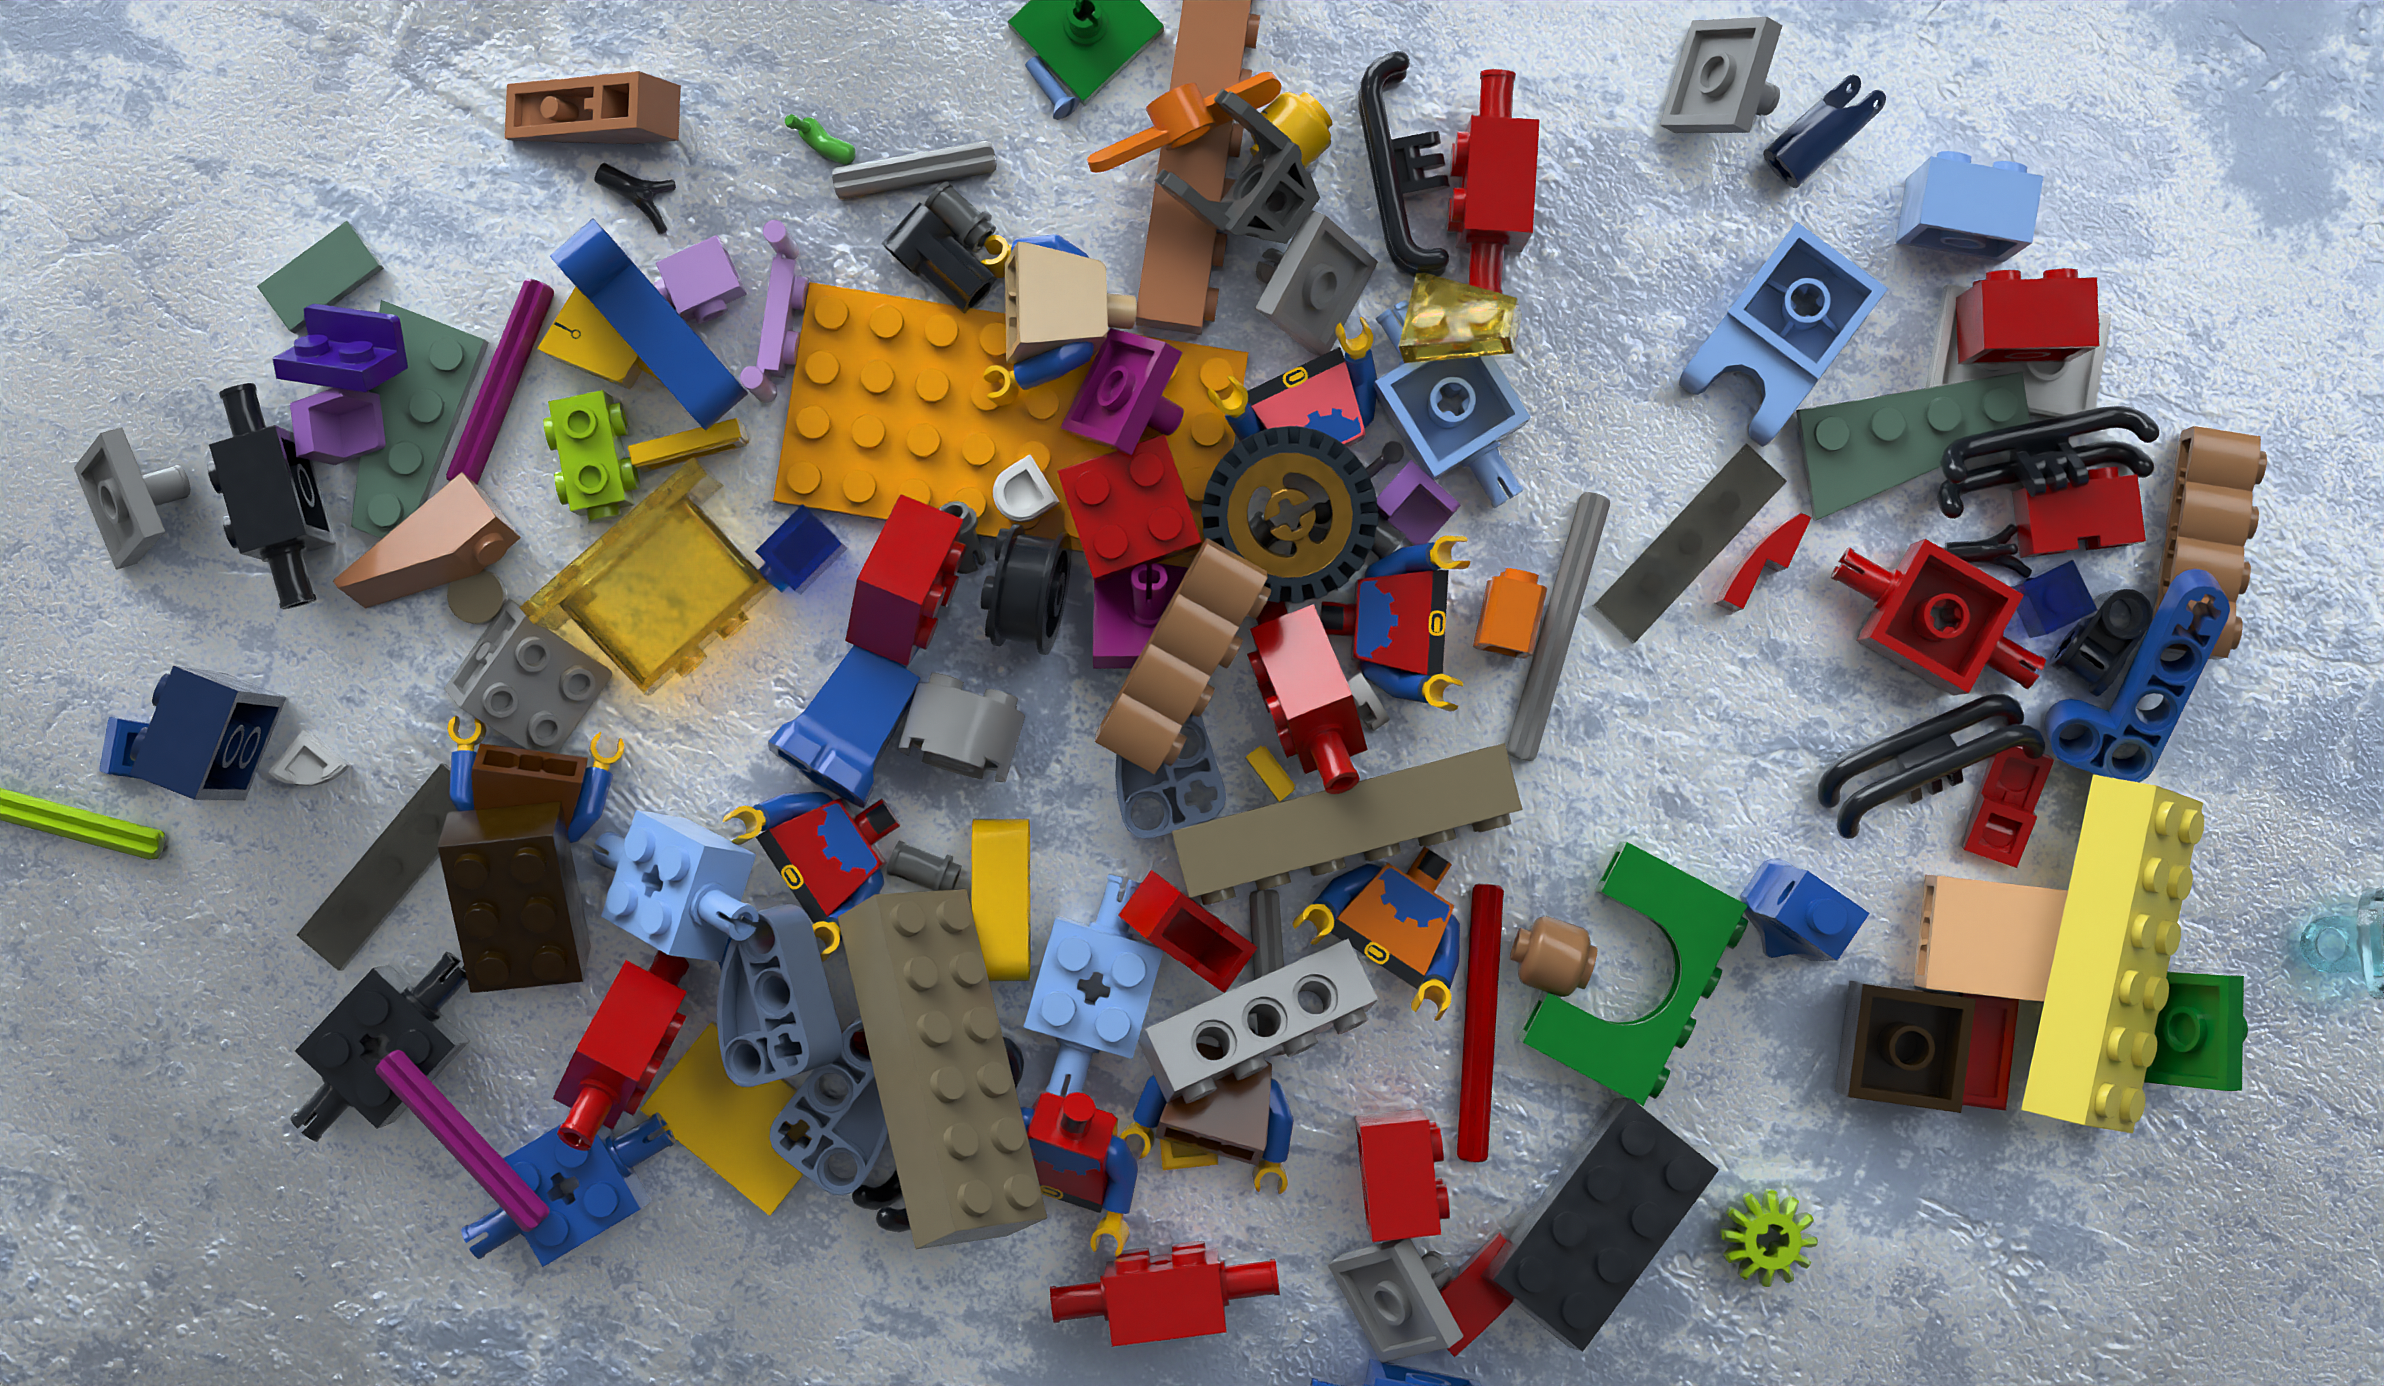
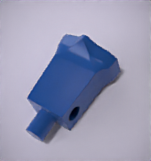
M854 645L805 711L794 720L783 724L768 741L769 750L807 777L815 785L864 809L874 789L873 775L875 767L910 707L917 684L920 683V677L907 670V666ZM917 647L912 659L914 658L920 647Z
M1782 859L1763 861L1740 895L1741 902L1748 905L1744 911L1746 917L1761 936L1763 953L1770 958L1794 955L1810 961H1838L1870 914L1808 870L1796 868Z

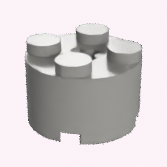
M931 673L928 683H918L898 750L909 756L913 746L924 751L921 762L977 779H983L985 769L996 771L995 782H1006L1025 720V715L1016 710L1018 698L994 689H986L984 696L962 690L963 681L940 673Z

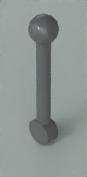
M1390 441L1386 443L1382 448V455L1366 468L1370 479L1387 464H1397L1404 456V448L1399 442ZM1330 499L1325 503L1318 502L1312 506L1311 509L1314 508L1316 513V523L1325 524L1331 519L1332 506Z

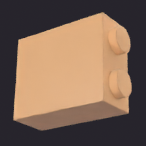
M1925 875L1914 986L2044 1002L2068 890Z

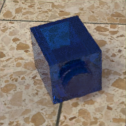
M802 504L755 552L765 561L758 570L774 587L783 593L790 586L801 595L848 547L808 507Z
M2074 560L2053 565L2010 586L2024 594L2016 611L2029 638L2047 635L2098 611Z

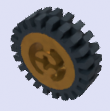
M1285 426L1265 429L1250 435L1231 448L1215 467L1207 483L1201 517L1205 540L1208 538L1267 571L1268 578L1264 586L1271 589L1267 601L1277 603L1279 601L1292 602L1293 604L1304 603L1305 600L1314 598L1317 600L1327 596L1329 592L1336 588H1341L1356 571L1360 570L1365 563L1369 551L1373 547L1379 513L1375 488L1370 476L1351 450L1337 439L1321 431L1301 426ZM1288 473H1296L1314 479L1326 491L1332 506L1331 525L1322 540H1311L1309 532L1313 528L1316 518L1315 509L1313 508L1299 516L1301 526L1297 529L1292 530L1288 523H1281L1271 528L1270 531L1275 537L1284 541H1293L1297 546L1295 553L1291 555L1279 554L1265 548L1252 533L1248 521V506L1252 498L1251 496L1259 487H1266L1271 492V497L1265 507V521L1280 513L1279 502L1284 499H1289L1293 506L1310 500L1305 492L1296 488H1288L1284 485V476Z

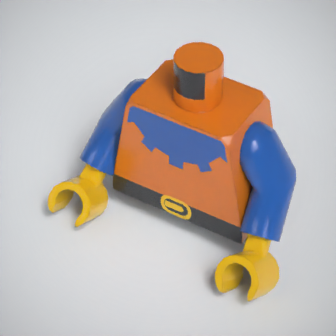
M1422 848L1406 874L1388 862H1385L1381 867L1376 864L1366 863L1333 878L1313 904L1305 908L1293 920L1292 925L1295 929L1304 920L1314 923L1317 928V936L1311 940L1310 943L1312 945L1319 943L1329 933L1342 941L1349 939L1354 949L1416 988L1418 992L1411 1002L1413 1011L1417 1012L1423 999H1430L1437 1005L1438 1012L1434 1020L1438 1021L1451 1003L1450 988L1460 957V923L1452 914L1454 905L1434 892L1452 864L1430 849Z

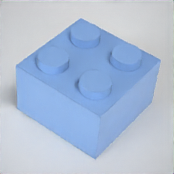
M1954 151L1938 152L1937 157H1929L1906 178L1895 243L2005 262L2033 242L2044 176L2027 173L2028 167L2017 162L1996 161L1993 163V167L1971 163L1972 157L1964 153Z

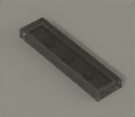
M1747 443L1744 444L1592 606L1632 644L1635 643L1778 492L1787 480Z
M441 763L297 933V936L338 971H342L348 966L440 857L437 846L447 814L458 812L450 799L451 768L447 764Z

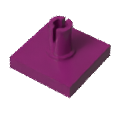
M1110 328L1107 338L1101 345L1060 428L1077 438L1132 455L1146 425L1161 434H1173L1182 421L1184 410L1181 406L1162 396V393L1183 352L1166 342Z
M1145 563L1136 566L1131 572L1098 583L1094 581L1093 669H1132L1189 568L1154 563L1146 566Z

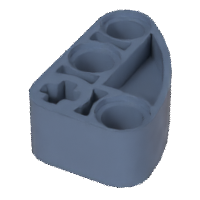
M1190 714L1182 726L1190 728L1197 733L1200 739L1198 752L1189 759L1182 760L1177 758L1171 767L1162 763L1155 775L1116 754L1115 777L1117 799L1123 823L1134 836L1143 839L1157 838L1172 833L1173 830L1209 821L1218 816L1224 808L1226 801L1225 787L1202 716L1198 718ZM1197 780H1201L1205 788L1215 787L1217 791V799L1210 801L1213 808L1205 813H1200L1197 805L1187 806L1185 803L1184 794L1192 792L1189 785ZM1142 798H1154L1163 807V821L1153 830L1140 829L1132 820V808Z
M783 904L757 911L759 916L758 922H753L743 917L742 921L756 927V929L745 940L737 941L732 939L726 953L717 999L718 1039L724 1069L728 1077L741 1087H753L828 1065L836 1061L842 1051V1032L812 923L808 914L801 907L794 904Z
M861 1015L853 1020L842 1033L843 1047L837 1060L812 1071L775 1118L770 1128V1141L773 1149L811 1181L832 1195L844 1196L853 1193L861 1186L875 1165L889 1136L870 1055L861 1053L854 1043L855 1032L863 1028ZM826 1073H836L842 1076L848 1086L847 1095L838 1100L826 1097L819 1087L820 1076ZM800 1119L805 1121L810 1126L805 1134L812 1139L810 1140L802 1136L797 1141L792 1140L787 1135L791 1126L787 1125L785 1121L792 1125L798 1123ZM838 1152L852 1156L858 1167L857 1174L850 1178L836 1176L830 1170L828 1164L829 1157Z

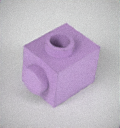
M717 235L656 262L662 278L654 281L655 288L687 322L695 318L697 323L700 324L716 319L728 311L727 303L747 295L726 246Z

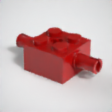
M1487 69L1480 73L1479 116L1471 115L1465 132L1457 131L1456 141L1452 143L1450 177H1460L1459 188H1453L1452 198H1449L1447 232H1456L1455 248L1470 249L1467 296L1479 299L1502 298L1503 295L1501 289L1504 251L1522 252L1533 233L1540 120L1512 118L1516 73L1502 69Z
M1923 539L1910 544L1897 569L1895 568L1892 572L1854 552L1855 550L1850 547L1846 549L1838 562L1841 565L1840 567L1835 566L1831 579L1845 584L1874 601L1872 605L1874 610L1856 641L1953 696L1968 694L1985 665L2016 681L2025 689H2029L2039 677L2038 674L2034 673L2036 669L2043 670L2046 658L2034 654L2003 636L2004 630L2024 594L1929 540ZM1942 607L1944 610L1941 618L1948 622V625L1936 629L1933 626L1935 619L1930 615L1932 609Z
M1267 601L1256 618L1258 626L1250 628L1256 650L1247 653L1266 710L1272 716L1275 730L1286 758L1297 755L1304 774L1318 770L1327 793H1344L1356 786L1360 780L1350 757L1368 750L1352 692L1314 604L1288 613L1285 602Z
M658 950L648 971L627 960L624 962L579 1042L552 1098L571 1108L564 1124L560 1126L557 1132L560 1140L576 1150L587 1151L593 1145L594 1138L602 1125L613 1130L623 1111L632 1116L636 1113L687 1017L677 1012L687 991L678 987L681 978L689 968V963L684 957L671 956Z
M1205 1241L1172 1245L1171 1254L1150 1256L1149 1248L1122 1250L1121 1254L1116 1257V1260L1106 1262L1104 1275L1100 1276V1282L1061 1287L1050 1286V1301L1054 1323H1059L1063 1320L1104 1316L1105 1321H1109L1112 1347L1227 1333L1225 1306H1230L1229 1300L1273 1294L1274 1296L1280 1295L1275 1259L1225 1266L1224 1261H1219L1218 1249H1206Z

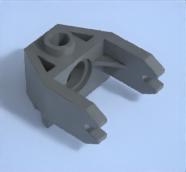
M1221 89L1214 98V101L1223 111L1255 137L1259 151L1221 202L1207 200L1172 172L1168 173L1164 169L1160 171L1154 181L1207 225L1235 235H1246L1287 244L1320 199L1311 174L1305 170L1302 164L1300 147L1293 143L1287 135L1249 103L1232 91L1228 93L1226 90Z

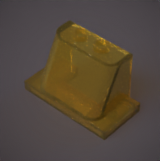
M692 457L519 608L534 625L557 631L567 621L572 619L644 695L651 696L676 673L684 678L698 668L708 657L703 650L720 636L724 641H727L737 634L750 621L745 613L772 591L775 586L703 504L724 485L709 468Z

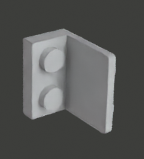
M508 598L499 614L490 623L444 690L461 709L525 749L558 753L611 679L612 671L540 624L525 608Z

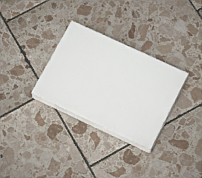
M1952 284L1944 286L1926 388L2023 372L2029 415L2054 418L2096 409L2112 314L2098 312L2100 346L2070 362L1958 364L1956 297L1970 288Z

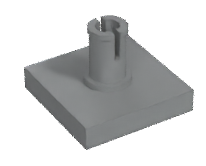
M1769 17L1692 20L1660 126L1674 133H1750L1755 114L1759 116L1761 114L1764 116L1769 115L1777 107L1780 99V88L1766 81L1783 25Z
M1311 210L1297 229L1284 254L1274 248L1267 249L1263 253L1262 257L1265 260L1275 264L1272 267L1260 261L1258 262L1256 268L1257 278L1268 285L1255 309L1307 351L1322 356L1331 351L1337 340L1335 327L1339 323L1344 327L1378 261L1326 215Z
M122 427L100 433L74 467L116 570L137 564L165 533L155 506L187 498L190 495V483L184 469L180 465L142 475Z
M1410 1238L1391 1240L1343 1253L1328 1264L1330 1271L1381 1363L1447 1349L1464 1337L1438 1288L1444 1286L1452 1279L1450 1267L1444 1268L1438 1274L1436 1273V1270L1447 1261L1436 1251L1427 1252L1421 1259Z

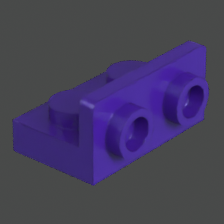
M311 304L303 310L308 335L296 339L293 347L272 358L276 379L359 392H368L408 369L401 322L397 315L321 304Z

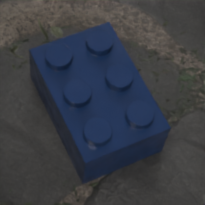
M173 666L170 674H164L154 690L152 704L156 706L149 727H144L138 733L132 745L130 758L135 762L130 775L194 800L245 801L286 697L226 673Z

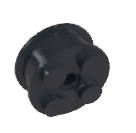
M1013 524L1010 529L1001 528L999 530L994 554L995 561L998 562L995 577H986L981 594V609L988 610L985 637L990 638L993 646L1000 647L1007 639L1037 645L1038 653L1042 655L1050 653L1060 628L1068 592L1072 555L1069 533L1060 532L1056 539L1025 534L1024 527L1020 524Z

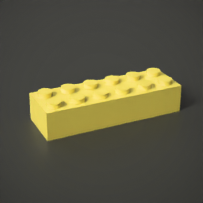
M2093 775L2021 1110L2085 1126L2133 1133L2135 1123L2140 1120L2145 1108V1093L2142 1088L2146 1069L2152 1064L2157 1052V1038L2154 1032L2158 1013L2166 1005L2169 995V983L2166 979L2170 957L2177 951L2180 943L2181 928L2178 924L2182 900L2187 898L2192 887L2193 874L2190 868L2194 845L2200 841L2204 831V815L2201 812L2203 802L2156 785Z

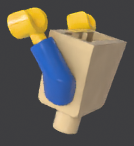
M1050 234L1015 239L1012 245H1008L1007 241L999 235H991L985 240L984 246L989 254H1000L995 259H984L981 263L996 278L1005 277L1006 363L1015 364L1014 370L1010 372L999 365L990 366L985 370L983 379L988 383L1005 379L1004 387L1000 391L991 392L987 395V398L994 404L1000 406L1008 405L1017 398L1019 386L1024 390H1028L1056 380L1089 362L1092 355L1096 354L1106 340L1108 327L1133 328L1137 313L1135 296L1107 293L1105 264L1099 260L1089 258L1085 252L1060 235Z

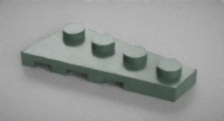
M381 300L379 313L397 315L400 319L408 369L369 391L380 395L386 445L381 450L360 457L351 527L383 539L427 501L489 342Z
M2023 372L1796 410L1813 520H1819L1941 467L1940 462L1944 450L1957 439L2030 423Z

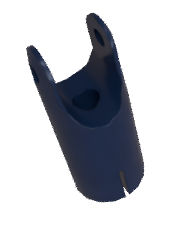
M1854 74L1847 76L1764 150L1763 155L1766 162L1782 181L1793 188L1799 187L1883 109L1886 102L1885 93L1882 90H1874L1857 105L1843 108L1858 94L1861 88L1859 76ZM1851 84L1849 90L1846 91L1847 86Z

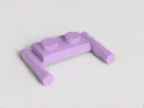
M770 220L763 227L765 239L777 254L776 257H773L757 364L756 367L748 366L744 368L740 374V381L743 386L763 403L772 402L777 396V388L771 381V377L785 378L787 364L796 365L800 332L793 331L796 309H805L809 287V278L801 276L802 268L795 260L799 255V246L784 224L778 220Z

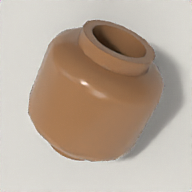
M1542 916L1534 921L1530 930L1519 928L1511 949L1510 960L1519 963L1518 977L1522 984L1557 996L1567 997L1576 988H1586L1595 966L1598 948L1590 945V935L1586 929L1549 916Z

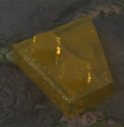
M1416 273L1398 346L1404 363L1513 354L1522 318L1518 299L1435 275Z

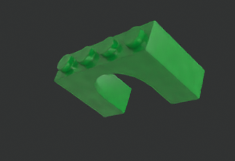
M1620 841L1594 891L1647 918L1664 934L1670 945L1674 963L1673 977L1668 992L1662 1001L1644 1016L1630 1021L1613 1022L1597 1018L1549 992L1542 991L1517 1039L1644 1106L1648 1096L1656 1099L1663 1090L1671 1069L1665 1067V1064L1674 1046L1682 1049L1689 1040L1697 1021L1690 1015L1700 996L1708 999L1715 990L1722 975V969L1716 965L1726 946L1734 949L1742 938L1748 925V919L1742 917L1748 905L1628 842Z

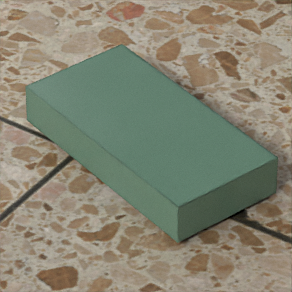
M345 221L257 287L288 330L295 334L306 326L303 311L305 307L311 304L335 305L384 269V267L353 225Z

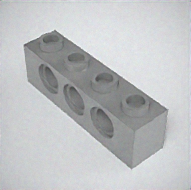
M1345 939L1146 1028L1138 1043L1166 1102L1183 1096L1187 1104L1214 1092L1217 1089L1214 1081L1234 1073L1236 1079L1241 1080L1261 1071L1268 1066L1265 1058L1284 1050L1287 1057H1292L1308 1050L1318 1043L1315 1035L1334 1027L1339 1035L1368 1021L1365 1012L1377 1002L1378 997L1349 939ZM1310 991L1318 995L1323 1003V1013L1310 1014L1304 1011L1299 1004L1298 993ZM1258 1013L1266 1016L1273 1025V1035L1270 1037L1255 1035L1248 1026V1015ZM1202 1036L1215 1038L1222 1046L1223 1058L1219 1060L1204 1058L1197 1050L1196 1039Z

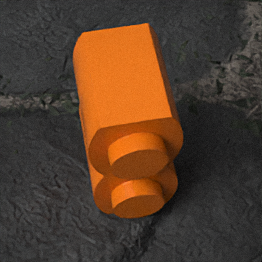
M1505 568V572H1500V576H1493L1492 580L1487 581L1473 643L1474 648L1515 658L1526 659L1528 656H1533L1548 589L1543 585L1537 584L1538 574Z

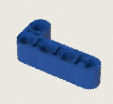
M594 218L550 255L562 272L594 304L705 431L748 395L743 386Z
M2191 569L2175 577L2158 608L2109 711L2076 699L2060 700L2051 706L2046 713L2044 726L2052 751L2058 759L2066 764L2104 777L2139 783L2149 777L2229 617V600L2212 574L2205 570ZM2207 594L2209 598L2208 603L2197 602L2191 610L2188 605L2189 601H2201L2204 595ZM2191 622H2192V624L2194 625V627H2195L2196 630H2193V629L2190 627ZM2181 643L2188 646L2185 654L2177 660L2167 661L2161 659L2162 652L2171 644ZM2155 693L2163 696L2161 703L2154 709L2141 710L2136 708L2140 699L2148 694ZM2078 723L2087 726L2083 735L2076 739L2068 740L2060 737L2062 730L2070 724ZM2132 743L2139 746L2137 752L2129 758L2118 759L2113 757L2114 751L2123 744Z

